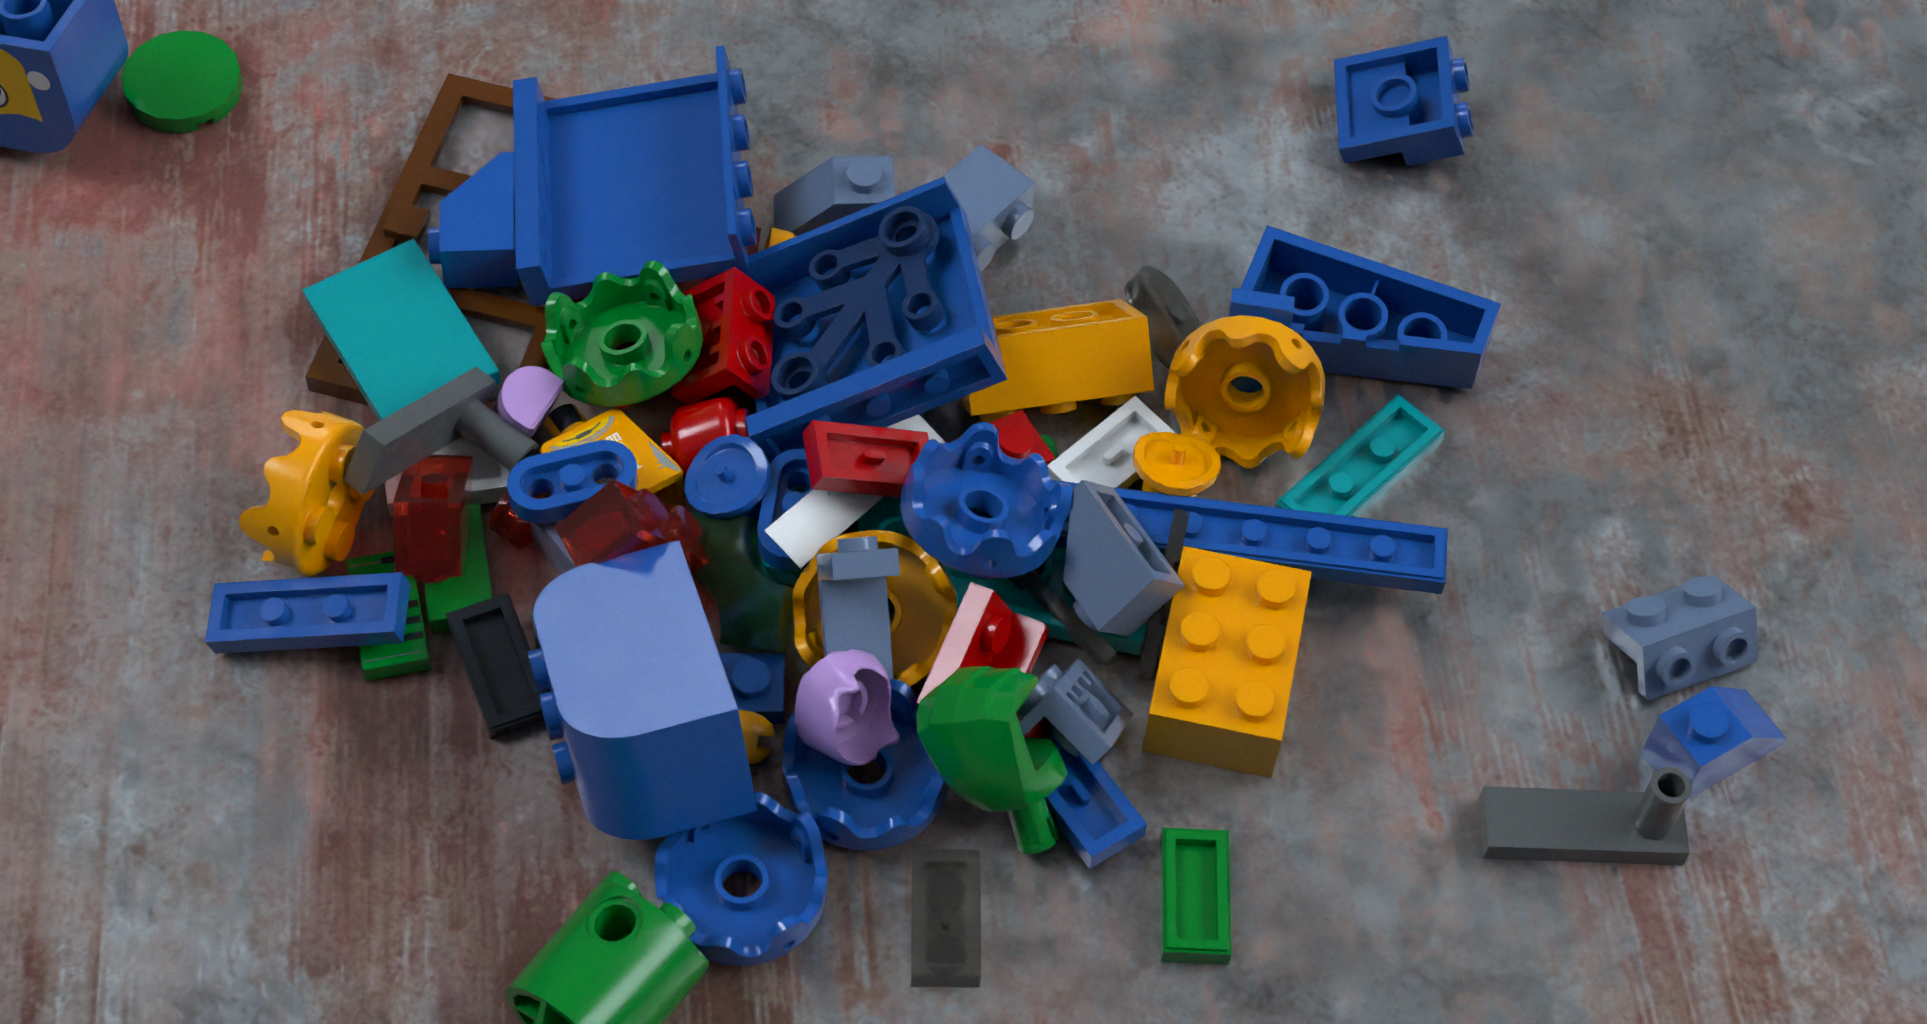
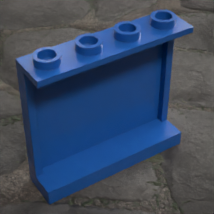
M724 45L715 47L716 73L546 101L537 77L513 80L516 271L531 306L546 304L549 295L553 292H561L569 296L571 300L586 298L592 290L595 277L600 273L608 272L622 278H637L640 276L644 264L650 260L663 264L675 283L715 277L733 267L742 272L749 271L747 246L757 245V232L752 209H745L744 198L753 197L754 188L749 163L747 160L741 161V151L750 150L751 147L748 124L745 114H738V105L747 104V91L742 69H731Z
M945 177L918 186L748 256L749 271L743 273L775 296L777 307L779 303L787 298H804L821 292L822 290L817 286L809 273V264L812 258L823 250H840L879 236L878 229L881 221L888 213L897 208L912 206L928 213L936 222L940 232L939 242L935 250L926 258L931 290L936 293L945 309L944 318L941 323L934 329L924 332L917 331L911 327L901 308L902 302L907 296L902 270L888 288L896 339L901 343L906 354L893 359L891 358L894 354L888 355L882 360L881 364L870 367L866 361V352L870 342L865 319L827 371L828 384L784 402L771 382V374L775 365L790 353L800 351L809 353L839 312L817 319L811 333L799 340L786 338L774 322L769 395L758 400L755 399L757 413L745 417L750 439L765 452L769 464L776 456L787 450L805 449L802 433L813 420L885 428L1008 380L967 215ZM874 264L851 270V277L848 282L866 276ZM835 267L828 269L824 274L832 272ZM930 305L922 307L916 314L926 311ZM801 314L794 316L789 322L795 321Z

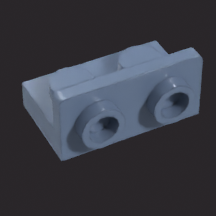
M1079 658L1064 672L1053 664L1038 678L1039 683L1017 711L1021 715L1018 721L1023 735L1030 731L1045 716L1053 724L1051 732L1057 742L1074 756L1078 757L1082 754L1092 765L1113 746L1133 716V713Z

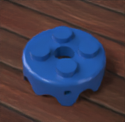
M979 422L969 427L960 438L953 442L939 443L936 439H931L923 446L914 464H911L901 491L900 511L903 523L913 540L927 554L942 564L977 579L1009 578L1024 575L1040 567L1052 555L1071 505L1073 489L1069 483L1054 485L1049 475L1047 464L1041 455L1032 453L1026 458L1015 459L1004 454L999 445V431L996 427L988 422ZM985 511L993 518H983L974 513Z
M889 679L891 686V719L900 738L898 743L885 746L878 751L876 759L873 760L885 771L884 776L877 782L862 784L853 780L848 774V770L852 765L840 763L804 744L798 736L797 725L794 722L795 712L789 718L785 730L782 753L783 785L787 801L795 813H800L801 811L809 813L818 825L821 839L832 845L851 850L867 851L898 846L916 837L930 825L944 805L949 786L936 770L917 733L916 713L919 705L916 703L915 693L909 685L900 680Z
M754 792L758 811L670 834L659 845L656 852L655 889L659 908L664 902H668L681 909L696 926V931L689 939L707 960L722 965L752 966L768 963L788 954L808 937L819 922L826 904L828 871L821 834L814 818L806 811H801L800 813L792 812L767 794L761 792ZM737 872H749L755 875L761 882L760 888L754 894L747 897L732 896L724 890L722 885L730 875Z

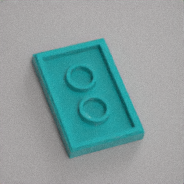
M414 239L302 289L305 303L378 421L390 416L474 367H478L496 381L494 386L501 383L499 369Z

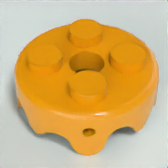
M1245 315L1223 317L1203 324L1190 333L1178 347L1170 365L1164 403L1165 409L1172 410L1180 425L1181 434L1201 440L1213 447L1219 455L1234 460L1244 468H1254L1260 465L1266 457L1280 450H1285L1294 460L1301 458L1306 453L1322 415L1326 380L1321 361L1312 346L1297 332L1279 322L1263 317ZM1247 376L1256 379L1263 388L1257 392L1245 393L1237 390L1230 381L1237 377Z
M290 410L283 413L281 428L284 433L299 441L300 445L293 452L285 456L272 457L264 464V475L270 487L269 500L265 506H252L243 511L239 517V525L247 536L269 549L264 551L261 562L299 575L313 576L321 573L335 560L343 561L347 557L353 545L355 527L360 518L364 503L370 499L375 488L362 495L343 481L362 432L365 430L361 424L326 411L313 413L302 410Z
M867 530L848 533L831 539L821 546L816 554L838 552L837 539L877 536L878 549L898 548L900 575L886 576L887 595L895 608L894 620L890 625L893 679L900 680L909 685V687L918 684L929 675L958 611L957 593L949 572L941 562L927 554L913 539L900 533L885 530ZM816 554L798 578L792 595L795 645L803 660L811 668L824 658Z

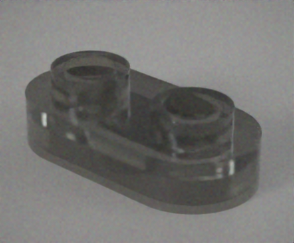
M1143 266L1125 284L1124 290L1128 298L1126 303L1148 317L1149 335L1155 344L1153 347L1154 353L1158 360L1170 369L1178 347L1190 333L1202 326L1179 287L1167 275L1154 267Z

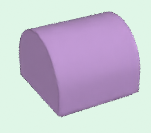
M526 366L512 372L505 380L492 410L532 438L555 405L564 388V385H562L564 380L541 367Z

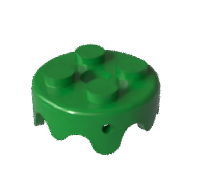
M655 260L647 261L640 272V276L637 278H622L608 272L600 273L595 277L589 295L581 302L574 303L569 296L561 292H553L546 301V336L544 342H541V347L550 371L564 381L562 384L564 385L563 391L571 398L582 403L600 407H612L646 401L662 394L680 382L692 369L700 356L703 333L691 294L685 296L675 284L669 271L663 264ZM636 342L629 348L614 350L624 343Z

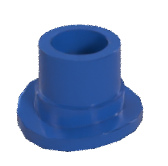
M737 434L720 436L701 449L688 469L684 488L688 502L701 515L712 518H725L728 522L737 526L754 524L759 521L762 498L770 485L771 466L765 452L750 438Z

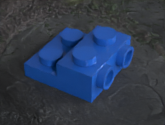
M1448 36L1334 59L1338 143L1344 163L1402 152L1407 166L1465 155L1463 138L1474 136V124L1468 101L1460 103L1459 93L1470 91V79L1465 58H1454Z

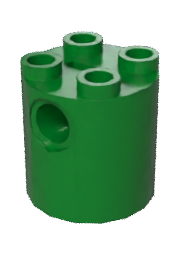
M611 871L590 892L505 990L508 1005L522 1024H664L705 975L709 962L689 939L696 931V926L681 909L668 902H664L660 908L656 907L642 897L641 892L632 881L617 871Z

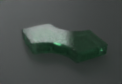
M691 510L683 552L692 578L702 583L716 602L721 624L720 644L734 648L786 654L794 614L792 601L794 588L776 581L764 567L757 547L758 524H756V520L742 515L712 518L701 515L698 511Z

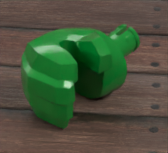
M990 666L959 668L920 700L916 713L917 733L944 782L961 798L982 810L990 812L1006 811L1008 813L1020 852L1034 854L1045 851L1056 844L1055 840H1059L1060 837L1052 815L1049 812L1045 797L1049 796L1063 783L1068 773L1061 754L1052 740L1024 737L1016 715L1018 709L1039 683L1036 675L1021 672L1020 668H993Z

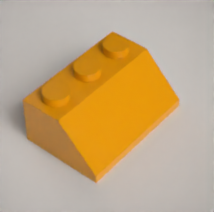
M1122 299L992 316L1008 380L960 398V403L971 416L979 415V421L992 422L1016 412L1017 409L1040 407L1041 413L1058 414L1077 409L1076 401L1100 398V404L1123 405L1134 396L1137 397L1139 392L1154 391L1148 317Z

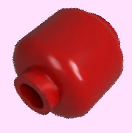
M724 397L681 406L672 415L670 431L664 432L661 435L662 450L679 465L683 471V477L686 479V474L693 459L711 441L720 436L732 434L750 438L745 417L751 415L748 408L739 409L732 399Z

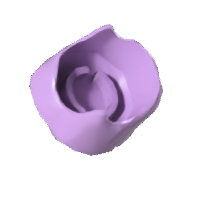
M856 649L831 652L803 675L798 687L794 716L798 736L804 744L840 763L856 766L869 763L876 759L878 751L885 746L898 743L900 738L891 719L890 680L885 668L873 654Z

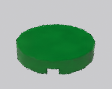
M174 31L157 35L143 43L126 60L121 76L126 101L132 108L133 114L141 123L163 132L187 133L199 130L198 124L207 122L212 119L213 124L220 121L239 102L243 87L236 53L223 40L199 31Z

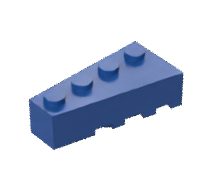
M1268 225L1240 288L1295 297L1290 329L1297 332L1312 346L1321 361L1323 372L1473 389L1490 344L1501 303Z

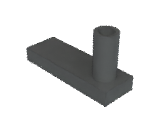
M474 367L363 430L343 481L364 495L461 436H464L510 471L521 460L536 455L539 450V444L485 405L496 381L478 367Z
M1663 767L1653 774L1645 792L1483 786L1478 798L1483 859L1684 865L1690 854L1684 806L1692 792L1691 781L1683 771L1674 767Z

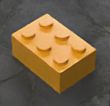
M1183 546L1177 575L1185 586L1172 598L1145 731L1143 752L1272 778L1284 732L1311 571Z

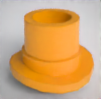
M1151 432L1141 436L1133 449V465L1139 477L1143 480L1142 491L1196 497L1197 493L1213 485L1220 473V455L1214 448L1199 439L1183 434Z

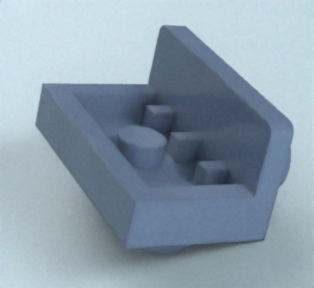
M1714 574L1691 578L1678 587L1652 596L1636 597L1626 605L1602 612L1603 635L1637 663L1638 690L1647 700H1652L1740 669L1758 660L1756 606Z

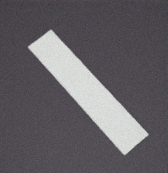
M919 414L887 427L928 432L929 440L936 439L939 443H946ZM813 489L764 531L801 569L815 556L821 546L831 539L838 537L884 496L829 491L828 496V491Z

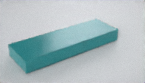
M1398 394L1275 502V507L1360 517L1442 443L1445 430Z

